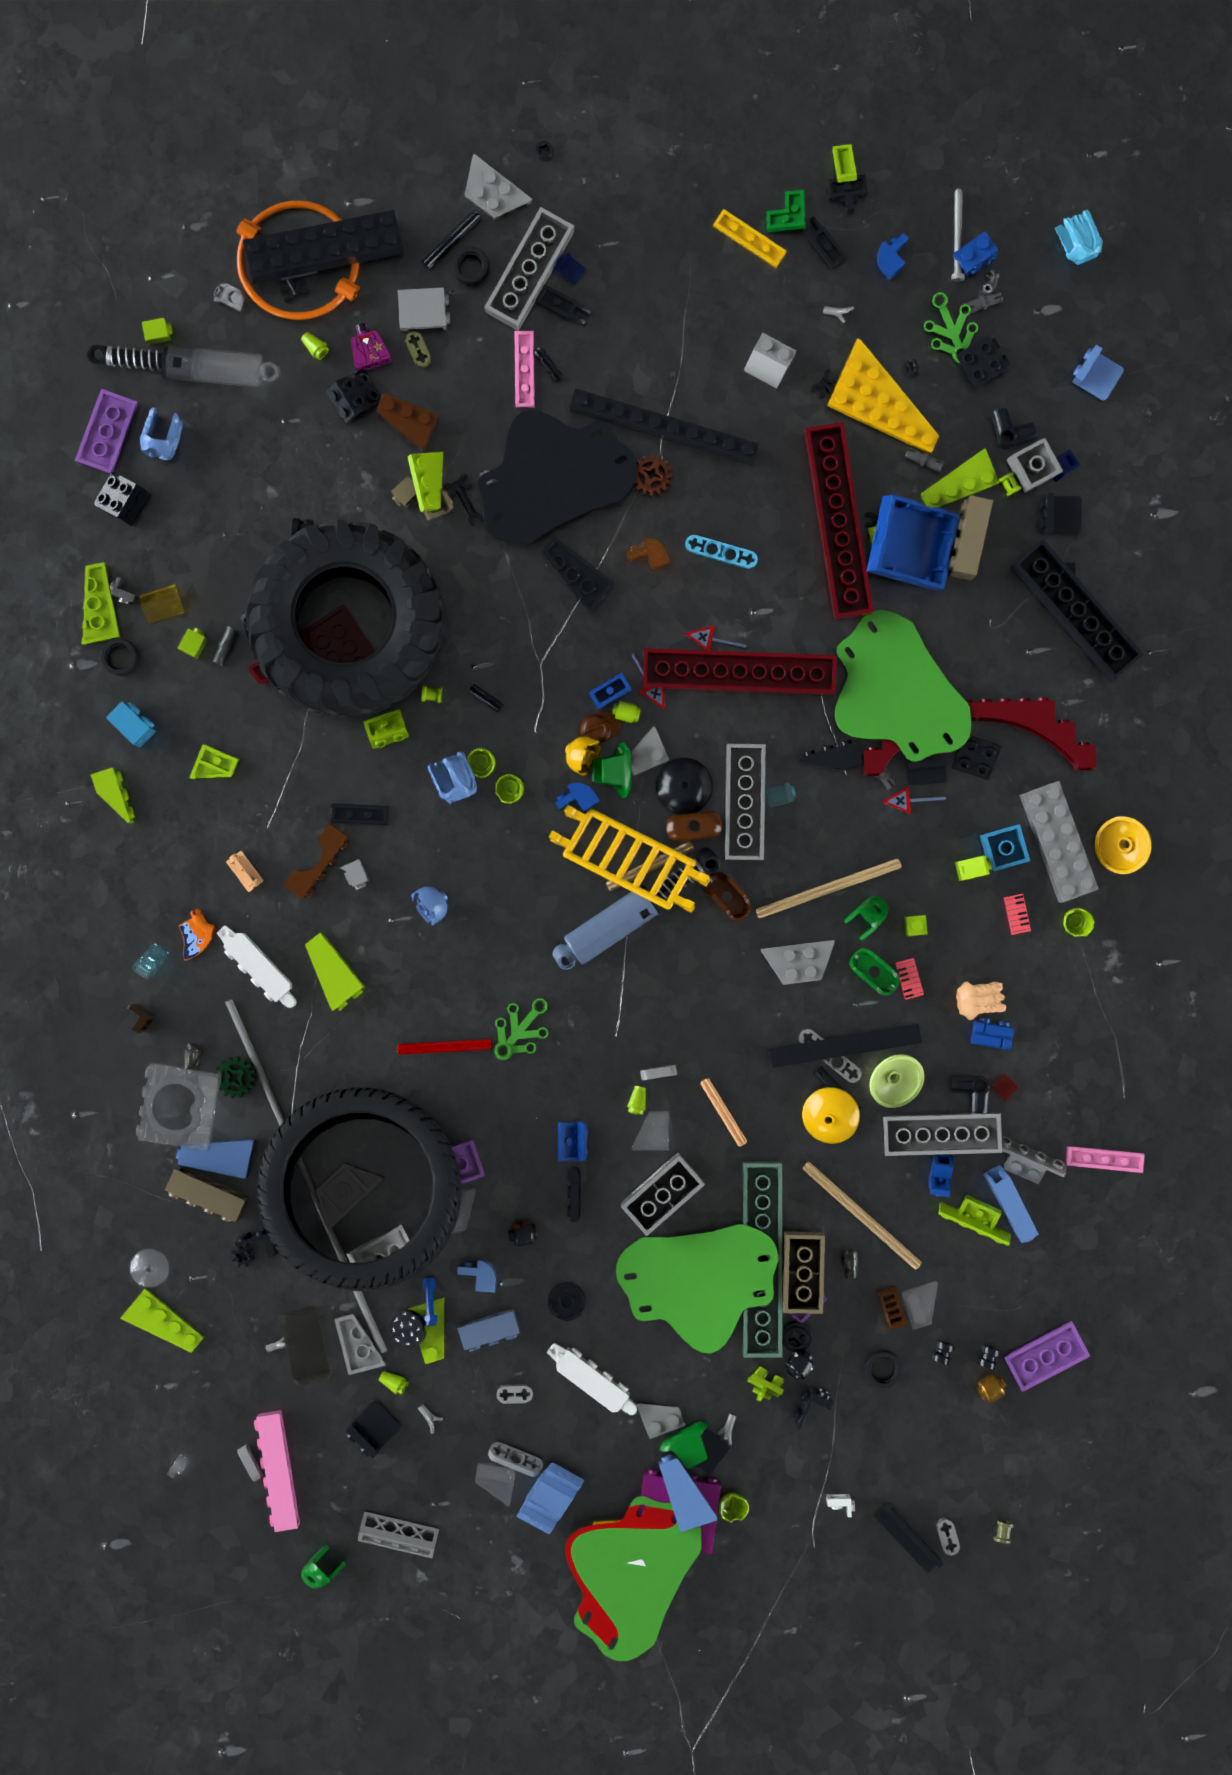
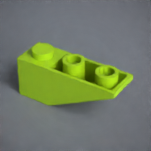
M112 767L91 774L96 793L127 823H134L133 818H135L133 808L128 806L127 800H129L127 790L123 789L121 785L123 781L121 772Z
M985 855L955 862L959 881L989 875V870H992L990 859H986Z

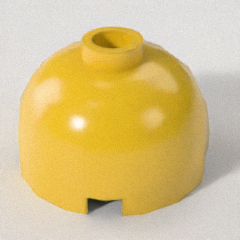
M582 736L566 746V762L571 770L582 776H586L591 772L589 768L592 760L600 756L601 746L598 745L600 743L598 740Z

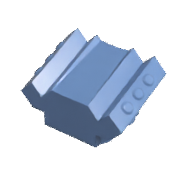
M552 1462L540 1474L527 1494L516 1517L550 1534L581 1488L584 1479Z

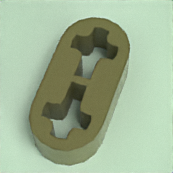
M410 332L405 340L409 352L417 367L426 368L431 362L428 349L418 332ZM412 337L420 339L417 341L418 348H415L413 343L410 344ZM421 351L423 356H427L424 363L417 361L419 359L417 352Z

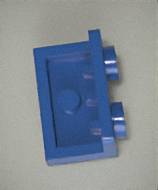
M984 231L956 251L953 256L963 268L965 277L970 274L973 276L981 270V266L985 263L989 265L997 258L998 248Z
M558 1122V1161H587L589 1153L587 1146L588 1127L585 1122Z

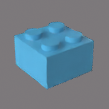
M122 701L106 717L133 745L141 747L156 732L153 728L155 724L147 717L141 716L140 709L130 702L127 704Z
M1020 824L979 835L986 859L989 858L992 870L990 872L1030 861Z

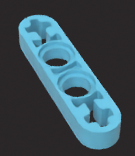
M698 535L689 536L685 542V547L690 553L745 569L754 568L758 562V557L753 551ZM693 539H696L697 544L700 545L703 544L702 541L706 542L704 552H700L701 547L698 546L692 549L688 543L692 542ZM710 544L717 546L718 551L716 554L711 555L707 552V547ZM731 549L736 552V557L733 560L726 558L725 553L727 550ZM739 552L743 553L741 557L747 558L748 555H751L752 560H754L750 565H747L746 560L743 559L740 560V563L736 561L739 558Z

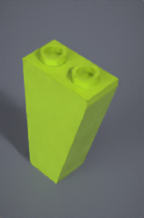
M319 933L305 944L332 1011L336 1009L338 1011L342 1010L348 1005L347 1000L351 997L356 999L363 993L361 989L365 986L323 933Z

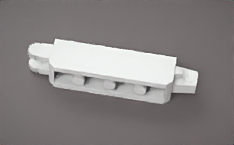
M226 925L217 932L225 944L223 946L226 949L224 953L231 960L235 959L239 963L237 966L244 974L248 972L252 977V983L259 988L261 986L265 990L264 995L271 1002L273 1000L275 1002L280 1001L287 1008H294L297 1005L296 998L289 992L292 989V982L245 933H235Z
M555 1342L551 1345L547 1353L557 1362L556 1368L560 1374L612 1413L622 1409L630 1415H635L637 1405L629 1398V1389L624 1384L614 1382L612 1375L606 1371L602 1373L597 1369L598 1365L590 1359L586 1361L581 1357L583 1354L576 1348L570 1349L568 1347L566 1349Z

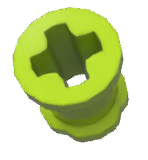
M1014 472L998 480L1006 489L1007 497L1023 489L1022 486L1018 485Z
M423 685L422 702L429 700L441 703L442 686L434 688Z

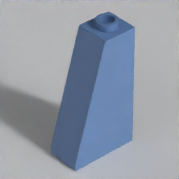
M256 1139L184 1144L177 1150V1165L246 1179L249 1175Z
M1000 1165L983 1173L1016 1237L1021 1243L1033 1240L1039 1234L1009 1175Z
M672 1454L662 1457V1461L658 1463L680 1532L717 1521L715 1512L678 1457H673Z

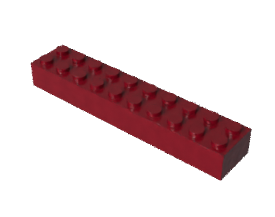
M844 422L805 428L804 437L833 620L872 615L874 612Z
M644 648L643 689L834 696L836 694L837 655Z

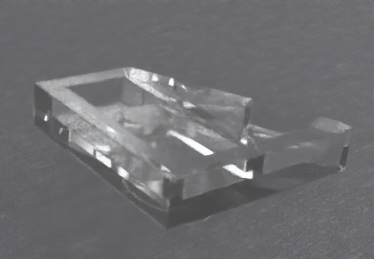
M936 1281L901 1292L913 1330L930 1325L932 1322L938 1286Z

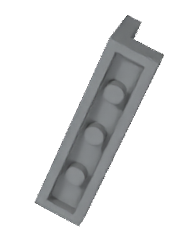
M364 1512L358 1541L433 1558L439 1529ZM367 1519L375 1520L378 1524L373 1528L365 1526ZM393 1524L396 1530L388 1532L384 1526ZM410 1528L413 1529L415 1534L411 1537L405 1536L403 1530ZM426 1532L434 1534L433 1541H426L421 1535Z

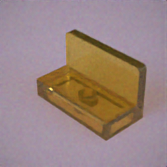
M176 584L139 595L141 608L149 624L185 612Z

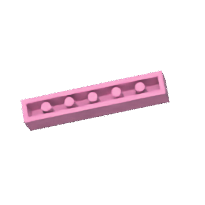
M282 1410L260 1413L256 1417L257 1420H254L255 1431L259 1432L260 1439H257V1446L259 1451L262 1450L263 1458H260L261 1469H265L266 1477H263L265 1489L268 1488L269 1493L266 1500L268 1508L271 1507L272 1515H270V1525L274 1527L275 1532L297 1529L300 1525Z

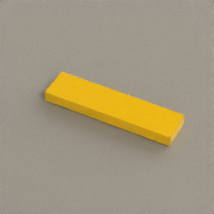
M725 209L722 210L713 224V227L775 268H777L787 253V250Z

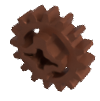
M651 454L649 459L644 455V461L638 459V475L633 484H638L636 490L643 489V495L650 492V497L653 496V492H656L659 496L661 489L666 492L667 488L665 485H671V481L668 478L673 477V474L668 473L672 468L671 466L666 467L667 460L662 462L660 455L655 459L653 454ZM653 463L652 466L644 467L646 464ZM659 467L663 469L665 476L660 474ZM652 471L655 472L656 477L649 479L648 474H651ZM639 474L644 477V484L640 481ZM656 483L660 484L657 487L651 488V486Z

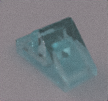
M153 942L135 962L131 970L148 980L150 976L154 977L169 952Z

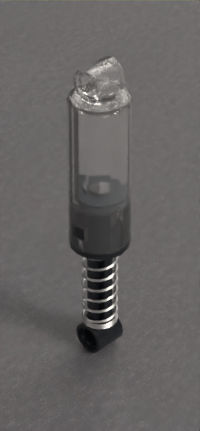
M166 344L163 353H158V350H156V353L151 352L150 349L148 352L143 351V349L136 351L135 348L128 350L127 347L120 349V346L116 349L112 345L108 347L92 345L87 350V358L94 364H107V366L112 365L113 367L119 364L121 368L127 365L128 368L134 366L136 369L142 367L144 370L149 367L152 371L157 368L158 371L162 370L164 379L259 388L262 380L275 382L281 376L280 367L272 362L263 363V357L260 353ZM97 349L102 351V358L99 360L94 357ZM268 367H273L275 370V374L271 378L266 375Z

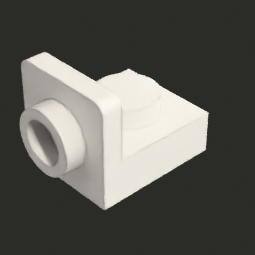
M826 1494L828 1507L838 1510L846 1506L847 1517H852V1512H855V1501L851 1500L850 1494Z

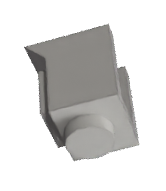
M358 859L340 867V869L346 871L344 875L349 886L352 885L356 890L367 886L366 882L369 881V878L361 860Z

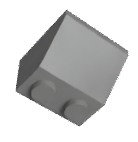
M762 333L743 371L777 389L795 357L796 350Z
M1045 438L1011 455L1007 459L1024 493L1063 472Z

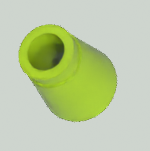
M309 332L302 336L301 341L314 358L321 360L329 352L327 343Z
M634 1087L627 1108H629L628 1113L643 1115V1112L646 1111V1088Z
M383 1371L379 1378V1382L396 1395H402L409 1381L405 1380V1377Z

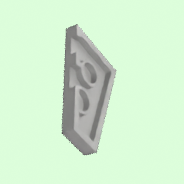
M354 1313L334 1319L348 1375L386 1366L384 1359Z

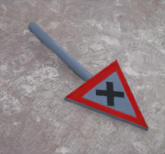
M715 625L684 633L704 650L710 651L712 641L742 648L748 647L746 644L712 638Z
M632 654L634 661L636 662L638 668L640 669L643 675L642 665L640 664L637 656L635 654ZM643 689L639 692L665 710L664 690Z
M908 786L881 803L911 814L910 802L946 800V797L910 799Z

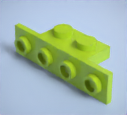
M966 1195L959 1209L943 1202L939 1204L938 1214L944 1219L957 1222L964 1228H970L982 1236L994 1239L997 1243L1009 1246L1011 1233L995 1226L1002 1214V1210L969 1195Z

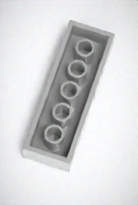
M540 207L484 307L485 313L519 331L574 234V225Z
M766 744L726 745L724 860H764Z
M1057 781L1019 795L1058 902L1063 903L1098 890L1099 888L1060 782Z
M1001 1112L883 1117L885 1156L1003 1152Z

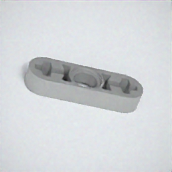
M500 1442L493 1443L488 1452V1456L492 1461L531 1477L538 1476L543 1468V1462L538 1457ZM496 1450L500 1451L499 1455L495 1454ZM511 1456L519 1457L521 1462L514 1463L511 1460ZM532 1464H535V1465H536V1466H535V1469H532V1468H531V1467H532Z

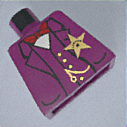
M367 323L358 324L356 326L358 336L351 338L357 372L392 362L390 354L377 330L369 332Z

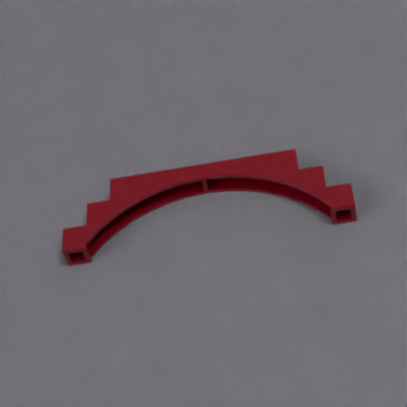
M1047 697L1038 698V701H1030V698H1020L1018 701L1004 698L1000 699L999 702H992L991 699H982L980 702H973L970 699L965 700L970 707L971 721L997 722L1026 730L1045 740L1062 753L1074 766V771H1093L1097 767L1096 745H1090V742H1079L1076 745L1075 722L1058 720V723H1056L1055 700H1049ZM881 739V750L878 747H869L867 750H864L862 754L863 777L883 776L884 767L901 751L897 743L892 740Z

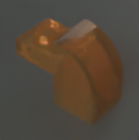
M653 538L642 539L643 547L640 548L639 545L629 548V552H626L628 562L647 556L651 571L670 565L665 547L661 542Z

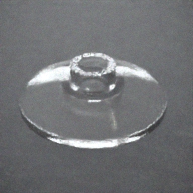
M144 1249L138 1252L130 1264L132 1278L136 1283L144 1287H155L161 1284L169 1271L166 1257L155 1249ZM145 1266H150L151 1272H146Z

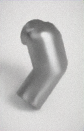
M993 268L986 274L990 279L983 286V290L986 293H990L995 289L1000 277L999 272H996Z

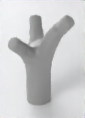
M824 306L823 314L837 316L844 323L846 320L842 314L854 310V306L847 308Z
M286 1332L279 1341L266 1345V1350L271 1352L284 1348L297 1349L298 1346L286 1342L290 1335Z
M422 1404L418 1410L425 1417L430 1427V1433L433 1434L434 1421H442L443 1417L433 1415Z
M729 1414L725 1426L717 1431V1434L725 1432L724 1439L728 1441L729 1445H732L731 1433L737 1417L733 1414Z

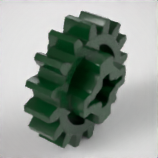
M236 1056L234 1061L231 1057L227 1058L228 1063L221 1061L222 1067H216L219 1074H214V1077L218 1078L215 1085L220 1084L221 1086L218 1091L224 1090V1096L231 1093V1098H235L236 1094L239 1097H243V1091L246 1094L250 1093L248 1087L254 1088L251 1082L257 1079L252 1077V1074L256 1072L255 1070H250L252 1063L246 1065V1059L244 1058L239 1061V1056ZM236 1064L242 1067L240 1069H234L233 1067H231V1065ZM224 1072L226 1073V1080H225V1081H223V1073H224ZM232 1073L239 1075L238 1078H237L238 1081H237V1080L232 1081V1079H231V1078H233ZM246 1073L248 1076L247 1083L244 1081V1075ZM233 1085L240 1090H232L229 1087Z

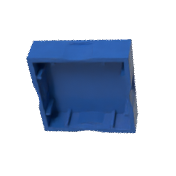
M894 494L883 496L867 572L930 590H943L960 514L937 507H927L917 501Z

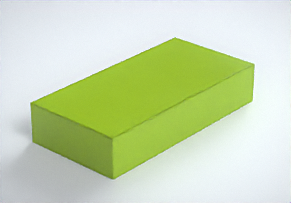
M852 144L832 146L838 183L857 180Z

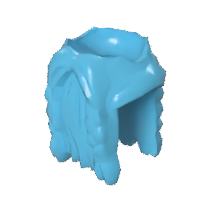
M1084 210L1082 215L1079 214L1078 216L1075 215L1072 218L1064 219V227L1058 225L1055 228L1066 251L1067 259L1076 265L1096 258L1102 252L1103 240L1099 236L1092 215L1088 210Z

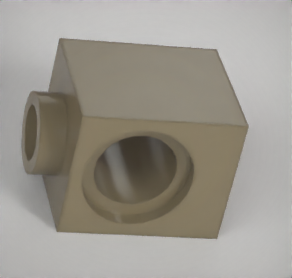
M408 476L391 491L394 496L392 500L399 507L403 505L407 508L417 498L414 483Z

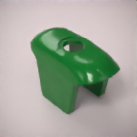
M620 743L612 756L592 760V781L594 783L611 785L621 798H626L631 790V752L625 743Z
M877 895L870 896L852 911L844 922L847 924L859 913L871 926L859 937L862 941L885 920L889 914V907L881 897ZM874 905L880 909L881 913L875 909Z
M861 948L852 955L849 962L851 969L879 994L888 996L897 989L900 983L898 974L869 949ZM872 966L878 967L880 969L879 976L871 977L869 969Z
M696 1422L667 1438L661 1444L660 1451H673L687 1469L707 1460L708 1457L701 1434L708 1426V1422Z
M328 1545L322 1547L302 1568V1580L313 1589L322 1588L331 1582L346 1564L344 1561L340 1562L327 1576L316 1566L317 1561L329 1549Z

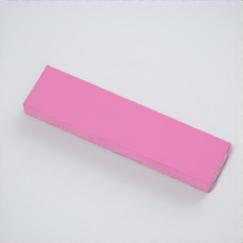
M515 331L516 408H535L534 331Z
M1067 1146L1066 1165L1143 1173L1145 1154Z

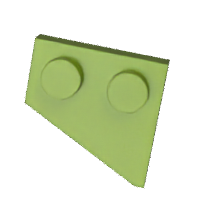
M204 743L189 778L232 777L239 758Z

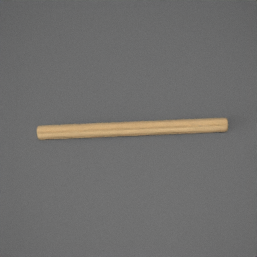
M894 859L757 908L756 914L758 918H763L900 869V860Z
M807 1162L802 1169L912 1268L916 1270L920 1267L922 1262L814 1165Z

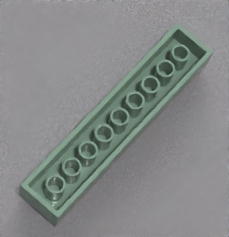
M742 1161V1224L768 1235L775 1243L778 1252V1263L773 1276V1300L767 1305L749 1307L742 1312V1354L744 1358H782V1162ZM770 1255L758 1257L759 1262L771 1260ZM764 1290L755 1291L753 1293L754 1297H763L766 1295V1291Z

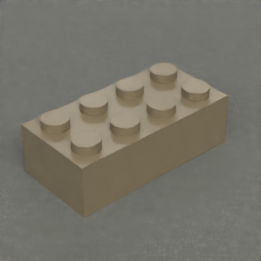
M970 495L961 504L959 514L962 515V519H960L956 533H958V537H956L951 548L954 555L950 559L949 576L970 581L977 576L993 500Z
M183 1166L174 1169L165 1188V1191L169 1192V1196L175 1199L181 1197L187 1200L186 1203L193 1207L201 1206L208 1214H219L222 1216V1220L229 1223L236 1222L242 1217L250 1199V1196Z

